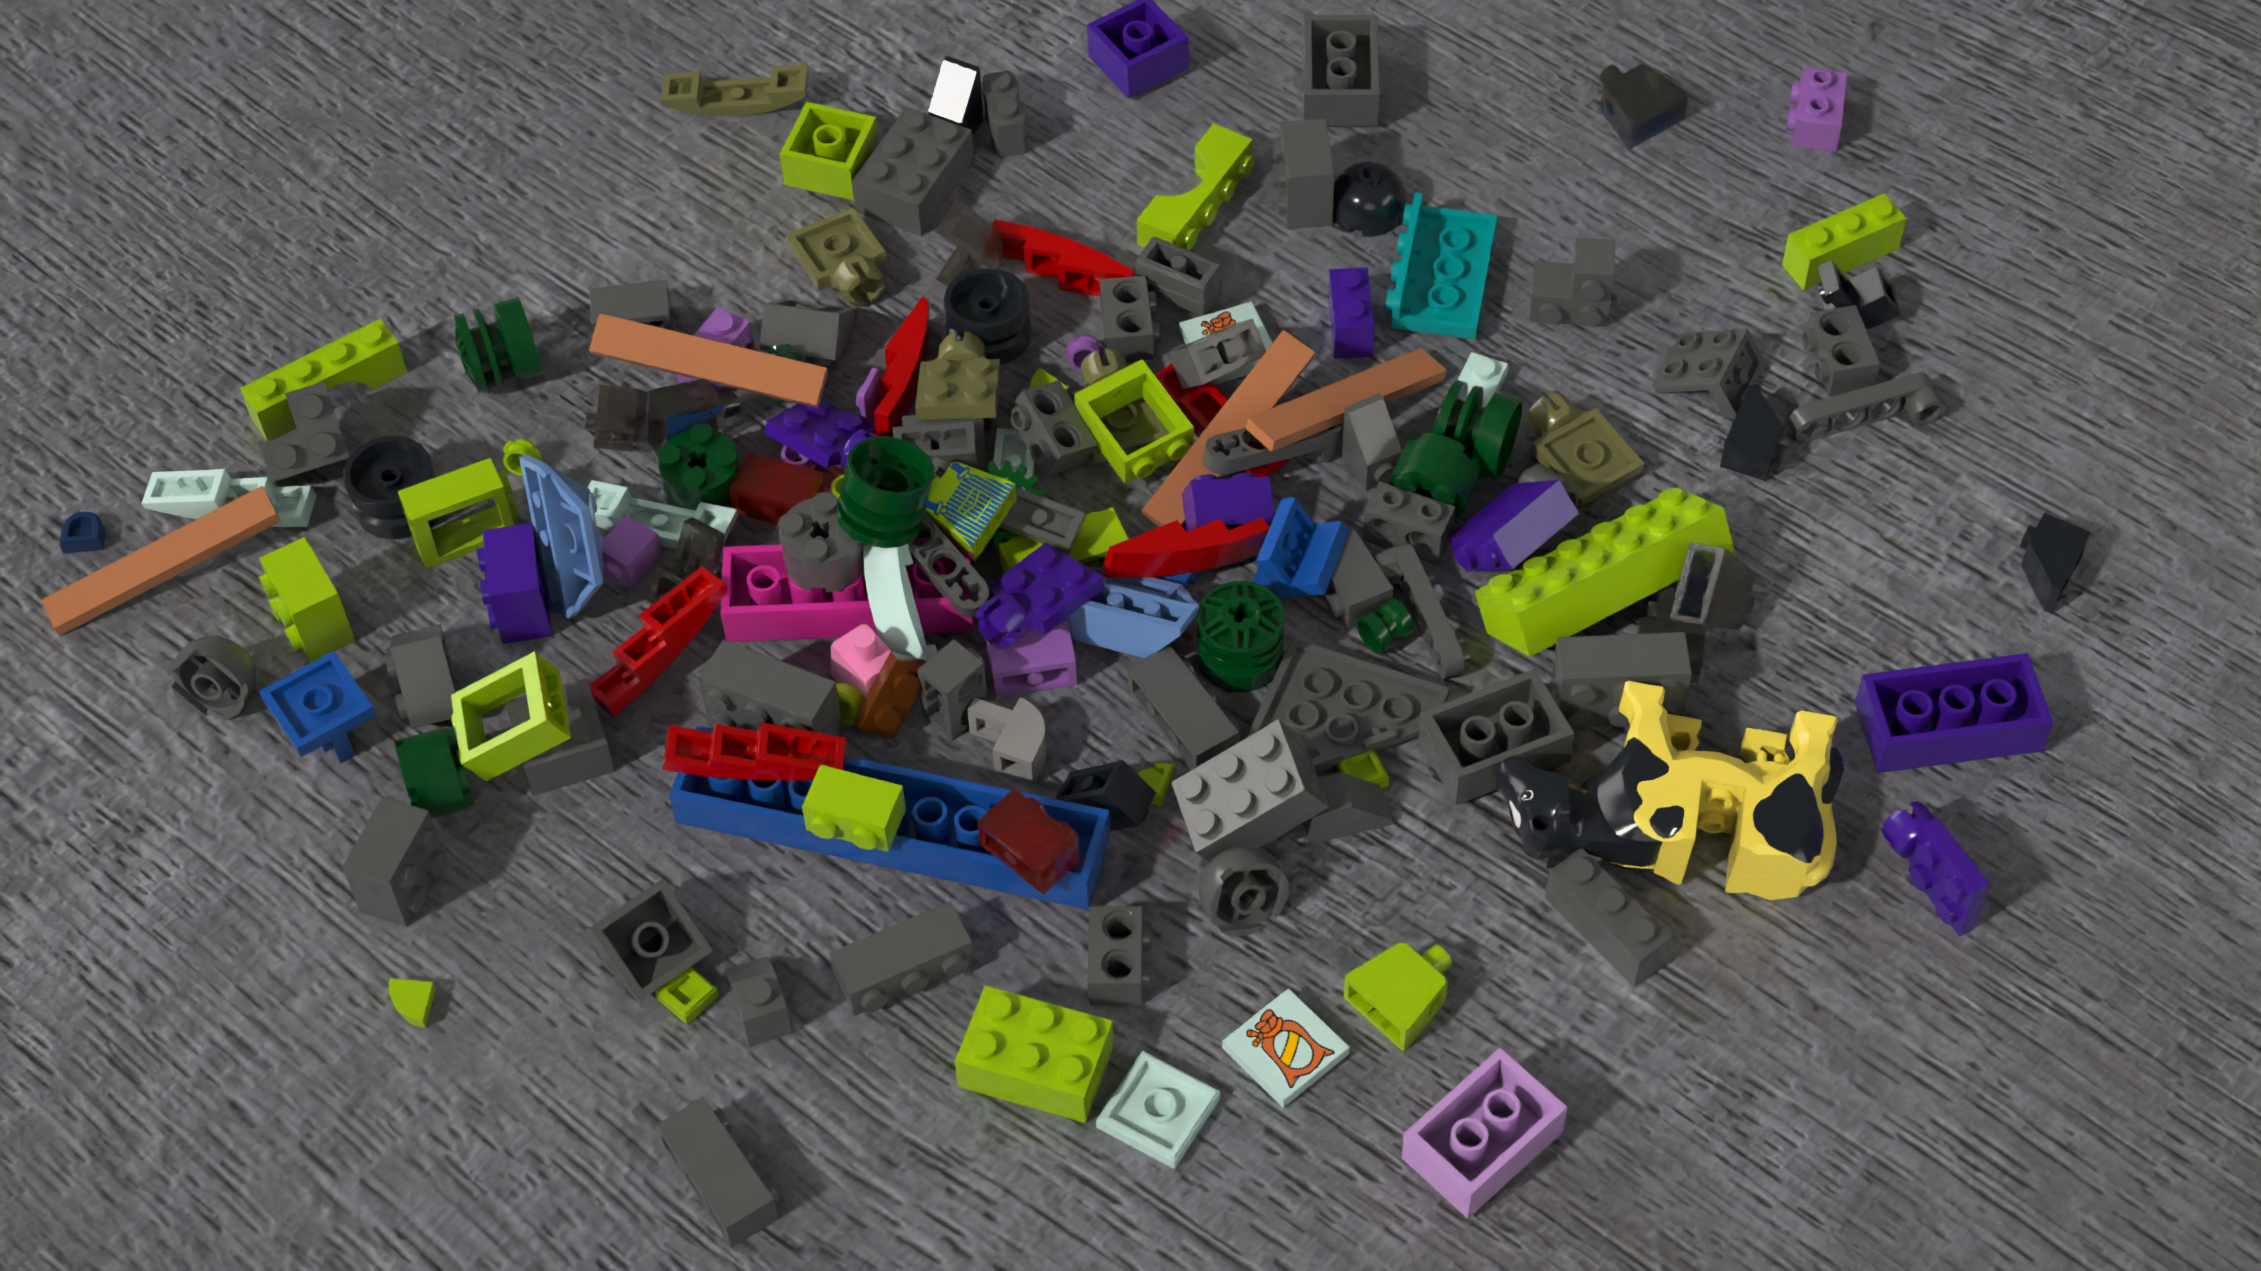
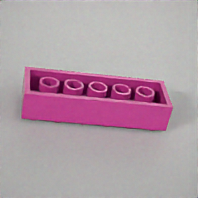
M930 538L914 539V541L910 543L914 545H923L930 540ZM781 544L723 547L722 581L728 589L721 598V618L726 641L748 642L840 638L861 624H867L878 636L869 604L864 569L861 576L844 589L826 592L825 588L812 587V591L797 586L789 578L785 570ZM957 548V550L973 567L972 560ZM940 558L934 563L933 569L938 574L949 575L956 569L957 565L950 558ZM914 562L912 565L906 566L923 634L973 632V617L959 614ZM961 578L958 585L963 590V602L967 599L973 601V593H970L963 586V578Z

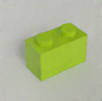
M820 765L802 806L806 830L811 831L816 836L824 839L837 838L852 842L862 849L872 850L875 848L887 852L906 810L902 785Z

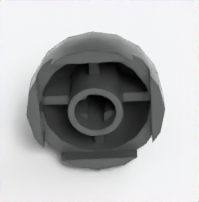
M205 636L190 642L178 653L168 668V676L172 673L175 681L171 686L174 694L185 706L203 716H207L208 709L224 712L225 714L221 719H230L238 715L247 704L256 687V667L251 656L242 646L221 636Z
M1247 847L1227 849L1215 856L1204 868L1199 886V900L1209 920L1224 934L1240 937L1263 929V924L1259 922L1267 919L1271 914L1276 918L1283 910L1289 893V882L1279 865L1260 850Z

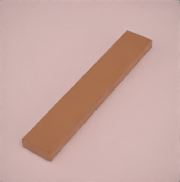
M599 313L589 348L591 354L814 408H819L828 375L826 367Z
M1283 330L1144 506L1141 514L1159 527L1176 520L1183 526L1185 515L1182 493L1189 482L1200 475L1211 474L1217 476V479L1222 476L1221 474L1209 471L1202 462L1207 440L1215 435L1246 428L1249 417L1276 407L1314 358L1315 352Z
M1419 348L1248 418L1245 429L1273 452L1343 423L1344 408L1380 393L1384 398L1385 404H1389L1442 382L1445 379L1447 369L1426 351Z
M261 486L41 599L54 630L61 636L281 522L266 490Z

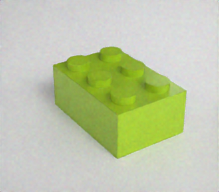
M985 985L954 1061L958 1087L1086 1123L1114 1048L1113 1021Z

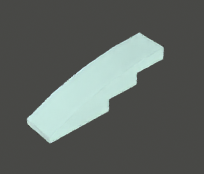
M225 469L152 472L141 504L145 509L198 519L263 486L281 522L271 527H307L317 494L311 485L274 487L268 477L231 479Z

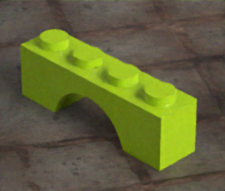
M1213 123L1195 146V173L1202 179V182L1196 188L1184 194L1175 196L1156 195L1137 218V245L1145 248L1152 237H1157L1188 251L1191 250L1205 225L1209 226L1213 222L1221 204L1231 199L1236 185L1242 177H1248L1255 164V157L1252 156V139Z
M381 318L241 387L240 390L251 419L266 441H270L296 429L285 393L321 382L325 383L327 390L347 382H360L375 389L407 373V369L398 341Z

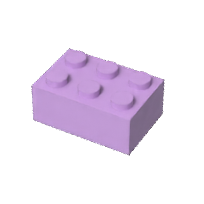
M1499 1048L1404 1132L1401 1158L1468 1219L1563 1133L1567 1106Z

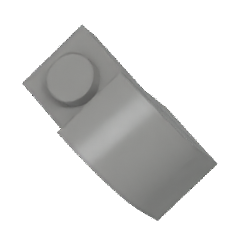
M974 697L967 710L970 734L996 742L993 748L995 773L1034 786L1047 758L1045 723L1040 711L1031 702L1019 697L1013 710L1008 709L999 702H987Z

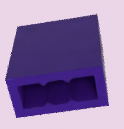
M1559 479L1515 483L1447 537V540L1454 550L1455 560L1466 572L1512 570L1576 517L1579 512Z

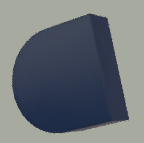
M86 511L78 512L64 521L60 535V548L63 554L104 550L105 529L96 514Z

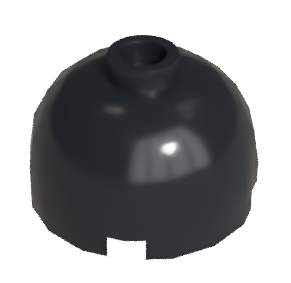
M1377 162L1355 163L1346 168L1336 179L1333 195V220L1342 230L1350 233L1351 228L1356 231H1362L1363 237L1385 235L1400 224V218L1404 214L1406 204L1405 189L1401 179L1390 167Z

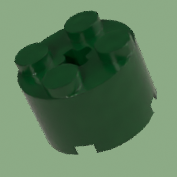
M701 423L692 426L690 430L677 434L659 449L657 453L658 468L668 505L696 510L699 503L703 502L734 509L739 503L742 496L743 476L737 448L728 436L719 431L712 430L708 424Z
M1422 433L1418 440H1413V436L1408 438L1388 484L1456 506L1455 521L1464 513L1480 476L1481 464L1475 455L1471 461L1463 453L1465 446L1456 440L1439 434Z
M443 727L394 741L402 776L412 806L428 810L431 818L434 819L467 810V807L475 805L465 768L457 758L456 750L459 748L453 727L446 729Z

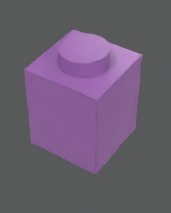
M627 515L603 539L604 577L613 583L620 582L632 590L663 558L658 533Z

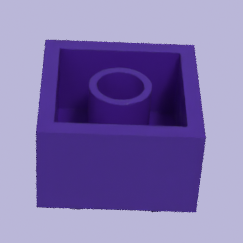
M1136 0L1087 24L1088 56L1128 99L1189 69V37L1153 0Z
M532 523L483 530L484 547L477 548L480 571L481 573L485 572V580L480 581L483 604L487 605L491 629H499L503 644L552 636L550 610Z

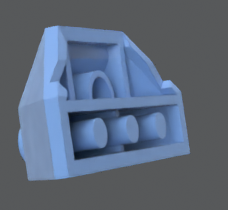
M526 454L520 456L519 459L549 609L569 619L575 617L603 584L604 561L602 551L604 549V540L597 529L595 519L597 503L590 489L550 465Z
M1088 567L1103 576L1105 589L1062 622L1068 621L1071 638L1075 641L1146 658L1181 636L1197 615L1199 604L1192 599L1182 584L1153 577L1106 578L1101 572L1103 567Z

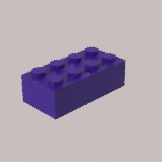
M2028 653L1862 675L1855 700V706L1877 773L2040 752L2044 750L2053 725L2052 717Z

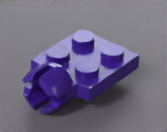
M821 397L819 408L796 404L767 420L764 433L827 469L834 465H841L844 470L849 451L856 443L869 437H880L876 434V427L863 421L858 415L848 413L835 406L824 397Z
M1045 542L988 586L989 600L982 604L975 613L976 618H980L978 629L990 644H993L1004 634L1009 633L995 644L998 649L1012 646L1030 630H1037L1047 634L1105 589L1103 576Z
M1919 801L1912 802L1910 804L1913 807L1911 815L1906 810L1900 811L1897 809L1885 820L1881 829L1883 837L1895 853L1909 859L1908 871L1913 884L1918 890L1924 891L1935 905L1939 918L1945 924H1950L1960 937L1974 930L1990 884L1938 817L1935 818L1928 807Z

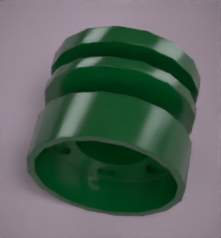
M519 297L494 303L495 322L487 324L482 312L478 308L474 309L473 315L477 326L475 328L469 329L464 313L453 315L455 320L454 338L466 375L469 376L475 385L478 394L488 391L484 373H492L497 388L503 387L502 368L508 366L518 382L543 375L533 336Z
M1455 380L1439 407L1433 433L1449 437L1465 446L1463 453L1466 456L1468 452L1472 453L1471 461L1474 455L1481 464L1480 475L1498 479L1505 470L1515 444L1522 417L1523 399L1495 392L1487 406L1484 407L1483 388L1481 386H1473L1468 394L1467 382Z
M869 437L856 443L848 454L843 484L841 485L840 496L837 502L836 518L840 527L851 538L868 546L894 548L914 541L921 532L923 517L926 512V502L929 500L934 480L935 467L930 457L918 446L894 437Z
M1232 581L1221 584L1204 596L1199 604L1197 613V662L1203 676L1214 686L1229 692L1246 693L1261 689L1273 681L1283 659L1284 609L1279 598L1267 587L1249 581Z

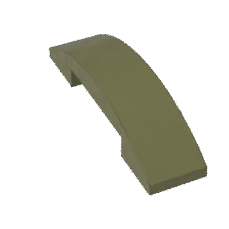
M808 64L772 66L771 77L703 82L701 72L664 74L661 103L662 106L674 110L707 116H745L765 113L788 106L807 95L809 66Z

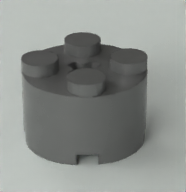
M830 492L818 493L814 498L796 504L779 520V537L785 570L789 578L797 586L812 591V587L825 588L826 592L839 591L854 583L861 576L864 569V544L851 538L840 527L836 518L838 499Z

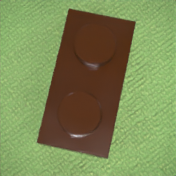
M893 651L890 652L853 720L859 730L892 739L895 738L920 692L918 669L926 663L925 660Z

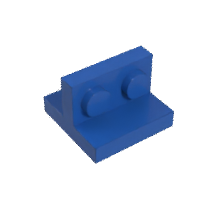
M1296 497L1281 499L1256 562L1259 567L1253 582L1267 587L1279 599L1325 594L1350 531L1343 521L1315 524Z
M334 650L259 691L262 701L300 757L320 747L324 753L331 750L340 764L355 756L347 732L376 716L372 704Z

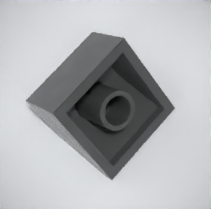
M784 298L764 303L759 350L770 351L772 355L794 360V355L809 357L808 363L831 366L832 360L843 358L858 308Z
M664 878L584 931L609 969L638 1002L713 951Z

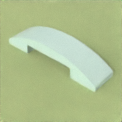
M591 480L588 486L597 503V511L595 513L597 526L611 532L627 515L658 533L660 545L668 548L708 549L722 546L739 515L737 509L703 502L699 503L696 510L632 498L628 487Z
M864 544L863 560L866 588L879 638L891 651L927 662L937 654L935 644L926 645L906 571V566L913 564L908 544L894 548H879Z

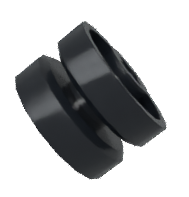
M982 268L960 275L946 288L943 301L946 318V336L957 331V341H963L965 331L977 335L984 343L985 358L999 359L1000 365L1009 363L1023 354L1029 346L1031 337L1029 293L1023 281L1016 275L1001 269Z
M392 435L373 439L358 447L348 458L343 471L345 488L352 501L354 514L365 531L378 538L394 540L412 536L398 491L436 477L431 457L422 444L408 437ZM435 519L429 520L428 524L430 525Z

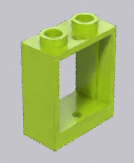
M1143 359L1074 394L1075 407L1098 443L1097 447L1125 484L1136 478L1142 479L1149 476L1157 467L1171 460L1177 461L1183 458L1193 445V425ZM1143 397L1169 434L1126 455L1100 418Z
M491 458L398 491L414 543L426 569L477 551V548L484 547L483 530L514 526L513 520L520 518L512 495H509L513 493L509 479L504 470L497 473ZM492 497L494 498L495 507L430 530L429 520Z
M535 651L451 695L453 707L451 720L456 729L459 748L456 750L457 758L466 770L472 771L485 781L571 738L560 670ZM526 692L530 720L486 742L482 715Z

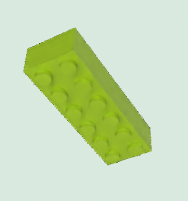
M1678 487L1662 491L1658 498L1644 505H1637L1627 509L1625 514L1611 522L1597 524L1591 529V532L1577 539L1560 543L1556 550L1542 557L1528 559L1523 563L1522 567L1508 574L1493 577L1487 585L1475 590L1487 634L1531 657L1556 644L1557 637H1570L1680 580V577L1684 578L1685 576L1681 575L1682 572L1689 575V570L1696 571L1684 566V563L1701 569L1686 562V558L1707 566L1687 557V554L1711 564L1735 551L1725 510L1717 504ZM1688 549L1699 553L1702 558L1687 552ZM1683 567L1689 569L1688 573L1683 571Z

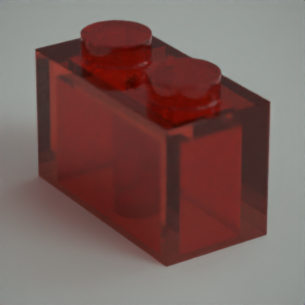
M748 452L729 490L733 509H737L738 514L779 525L780 518L792 507L804 500L814 498L818 493L825 492L822 472L808 466H797L779 461L771 456H760Z
M1015 788L977 821L980 845L1042 895L1080 862L1079 839L1073 828L1065 822L1061 821L1058 823L1046 813L1039 801L1033 797L1026 798Z

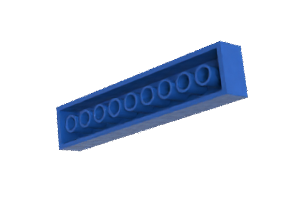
M698 725L695 730L713 732L712 728ZM844 756V771L903 786L906 810L888 852L875 848L872 850L862 849L849 841L837 838L824 839L816 836L811 831H807L802 806L813 780H743L678 773L669 794L675 822L679 824L1089 910L1111 838L1109 810Z

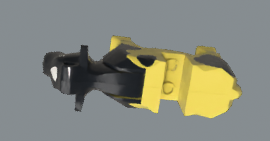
M1628 681L1625 682L1619 702V712L1628 718L1630 724L1624 748L1609 766L1588 778L1580 787L1568 777L1539 769L1527 758L1519 755H1513L1504 759L1495 775L1496 788L1502 793L1508 803L1513 828L1522 839L1523 850L1526 856L1536 860L1547 858L1546 868L1552 869L1561 863L1565 852L1569 850L1577 851L1583 848L1588 854L1607 860L1612 866L1624 870L1655 873L1674 884L1681 885L1695 842L1697 828L1708 833L1721 832L1731 834L1725 883L1726 893H1750L1768 900L1798 897L1807 887H1813L1827 878L1834 864L1837 838L1832 812V800L1844 771L1841 754L1835 747H1831L1838 720L1836 716L1807 711L1796 713L1789 739L1795 753V758L1792 762L1784 751L1787 734L1746 728L1740 746V755L1747 762L1744 763L1740 759L1720 752L1697 751L1699 745L1698 735L1702 720L1667 714L1668 711L1663 706L1665 695L1663 687Z

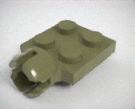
M854 207L785 235L787 246L818 290L828 287L836 288L846 302L858 307L865 306V302L859 294L864 293L871 303L881 296L885 284L882 278L883 274L878 267L888 263L886 251Z
M957 331L952 332L940 344L938 357L935 360L921 362L915 404L917 421L997 418L1001 374L1000 360L985 358L984 343L977 335L965 331L963 341H957Z
M1105 348L1109 365L1104 367L1098 350L1086 356L1081 364V376L1085 385L1081 390L1128 367L1124 355L1116 349ZM1077 390V391H1073V392H1072V401H1073L1074 405H1075L1074 394L1077 393V392H1079V391H1081V390ZM1143 397L1100 418L1126 455L1169 434ZM1096 447L1091 454L1093 464L1108 461L1100 449Z
M1553 391L1548 394L1554 402L1550 405L1544 397H1541L1528 411L1527 425L1539 437V440L1532 443L1530 452L1540 464L1573 483L1574 489L1579 493L1576 505L1578 508L1643 472L1645 463L1597 408L1582 412L1577 410L1564 394L1559 391Z

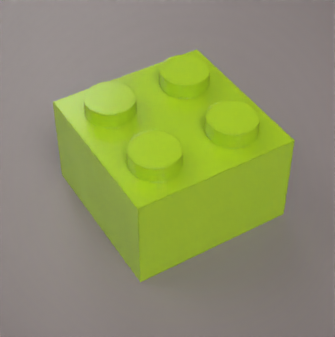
M806 102L780 152L784 185L854 201L852 180L879 145L876 117Z
M305 537L259 558L265 574L258 578L266 595L271 599L268 603L278 623L283 622L286 627L284 631L295 651L303 649L311 663L333 650L336 651L355 642L339 594Z

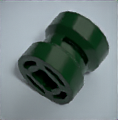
M1394 598L1381 604L1379 611L1375 614L1369 612L1357 619L1356 622L1358 633L1364 644L1376 654H1380L1390 648L1392 640H1402L1412 634L1415 629L1408 610L1400 601Z

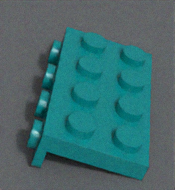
M1415 192L1413 204L1406 203L1404 209L1403 226L1408 227L1407 232L1400 231L1397 254L1402 255L1401 261L1394 260L1391 283H1396V288L1388 289L1385 312H1392L1391 328L1476 340L1496 231L1497 215L1422 205L1423 193Z

